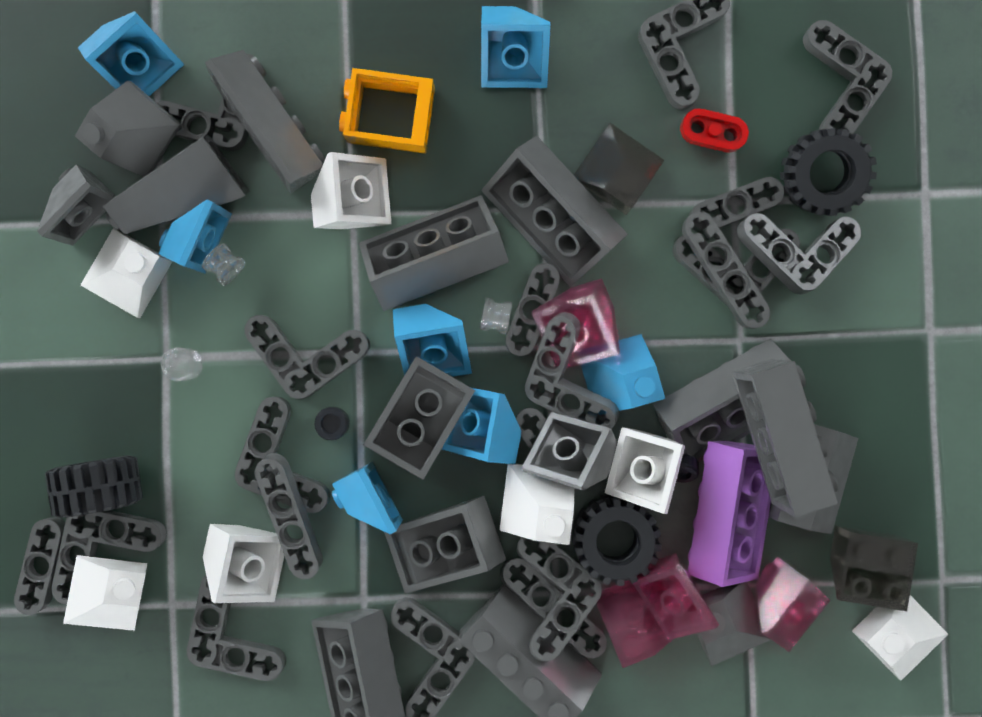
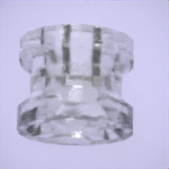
M222 243L206 256L202 263V268L206 272H213L217 276V281L225 286L238 276L244 268L246 261L240 256H234L231 253V248Z
M486 297L480 330L488 331L489 329H495L500 334L506 335L512 302L505 301L501 304L496 303L492 298Z
M172 348L163 355L161 368L165 376L173 381H189L195 379L200 374L203 362L201 356L195 350L190 348Z

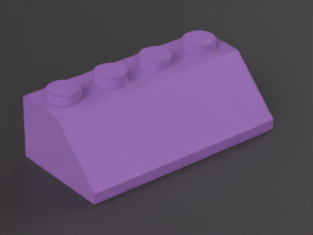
M708 441L703 457L705 465L702 482L698 489L699 503L697 514L693 521L694 535L692 547L688 553L689 566L687 574L721 587L757 580L771 498L755 446L753 444L732 441Z

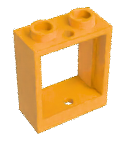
M352 68L351 79L346 78L344 84V99H348L346 112L342 111L340 114L339 131L343 132L344 138L351 144L426 154L435 93L433 79ZM364 87L417 95L411 139L358 131Z

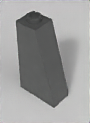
M210 135L198 139L102 207L107 212L105 215L109 223L115 229L127 234L179 218L205 200L221 205L240 199L250 190Z

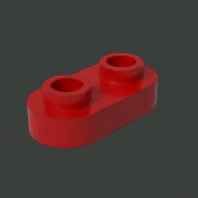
M701 108L688 112L680 125L681 135L688 143L727 153L740 149L746 143L749 136L748 126L741 118ZM691 125H700L702 128V132H693ZM725 131L733 134V141H728L724 138Z

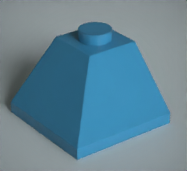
M482 6L481 87L547 88L550 22L518 7Z
M135 11L102 25L78 47L84 59L115 89L126 81H132L148 96L154 93L184 66V63Z
M205 200L172 222L170 228L163 232L159 241L161 248L158 254L184 267L206 274L232 213L210 200Z
M428 304L393 309L394 337L404 376L416 356L452 377L472 374L462 320Z
M641 334L577 352L587 389L614 402L619 411L665 399L656 364ZM600 410L599 415L606 414L607 412Z
M472 388L475 392L444 443L442 450L486 462L516 464L522 431L505 394Z
M373 462L332 483L335 489L332 491L333 499L340 509L345 508L348 515L388 534L397 531L403 519Z

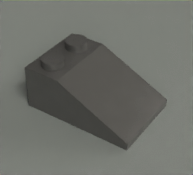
M416 356L363 445L424 480L475 390Z
M485 496L461 502L401 523L397 531L392 534L384 532L405 594L487 572L506 560Z

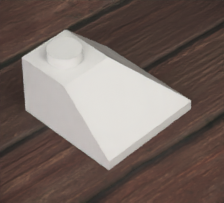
M336 152L328 153L311 193L314 228L351 229L392 224L386 159Z
M113 228L82 281L81 286L133 316L141 318L173 261Z
M622 427L605 493L648 509L668 514L685 445L652 433Z
M508 464L499 530L534 541L570 545L575 488L523 472L521 469L523 464Z
M210 524L203 561L212 602H275L285 556L276 533L241 525Z
M77 555L63 624L135 630L148 563Z
M900 585L852 630L900 681L948 635Z

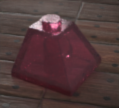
M602 278L572 287L532 311L533 318L542 337L549 321L561 312L572 313L579 320L581 326L580 334L567 368L620 353L615 310ZM564 322L558 326L561 328V332L555 342L561 343L562 338L568 333L566 330L567 324ZM549 351L555 366H559L561 362L559 355L554 351Z
M676 553L658 559L656 565L650 564L648 567L650 573L646 576L641 573L637 576L638 581L633 583L668 640L716 629L719 626L696 583Z
M779 557L774 562L765 566L761 572V578L756 583L761 632L788 652L792 650L831 601L807 578Z
M655 570L650 571L646 576L643 574L637 576L638 581L633 584L630 580L624 582V586L615 585L602 590V594L596 603L622 668L655 656L680 634Z

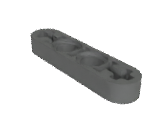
M705 212L691 214L683 222V236L737 322L747 329H756L764 326L770 318V308L715 220ZM692 220H695L697 223L704 222L706 228L702 230L703 234L707 239L714 236L716 241L710 242L701 249L699 244L705 240L700 233L693 234L691 232V228L694 227ZM713 247H718L725 253V261L721 266H715L708 260V252ZM730 276H738L743 282V289L737 295L730 293L726 288V281ZM750 293L752 298L746 301L751 308H759L760 312L756 315L758 321L756 322L755 319L747 320L745 315L749 313L748 307L745 303L737 305L735 300L742 299Z
M270 453L264 456L256 465L255 477L290 571L297 578L310 579L316 575L322 565V553L287 459L280 454ZM269 465L273 469L278 468L279 472L276 476L273 472L267 473L266 468ZM277 482L278 486L272 489L273 485ZM285 494L290 497L292 507L284 509L278 506L275 499L276 495ZM287 526H299L303 531V537L300 539L290 537L287 533ZM302 556H304L306 561H312L310 567L306 563H300Z
M513 558L507 560L500 569V578L503 584L542 620L545 619L562 596L551 583L523 559ZM511 566L514 568L521 566L523 569L520 574L527 581H531L532 577L536 579L527 587L524 594L521 592V589L526 586L519 580L511 582L509 579L512 575L509 571ZM537 587H544L549 593L547 604L541 607L535 605L532 599V593ZM563 607V608H560V609L558 610V612H557V614H556V619H557V616H558L559 612H561L562 610L567 609V610H569V611L573 614V618H574L573 623H574V621H575V616H574V613H573V611H572L571 609L566 608V607ZM586 617L583 621L584 626L580 628V625L576 632L581 630L587 636L592 637L595 635L596 637L593 641L596 644L595 649L587 648L585 650L586 641L579 635H574V638H571L568 644L583 657L594 659L604 653L607 640L604 633ZM550 623L547 624L562 639L564 638V634L557 632Z

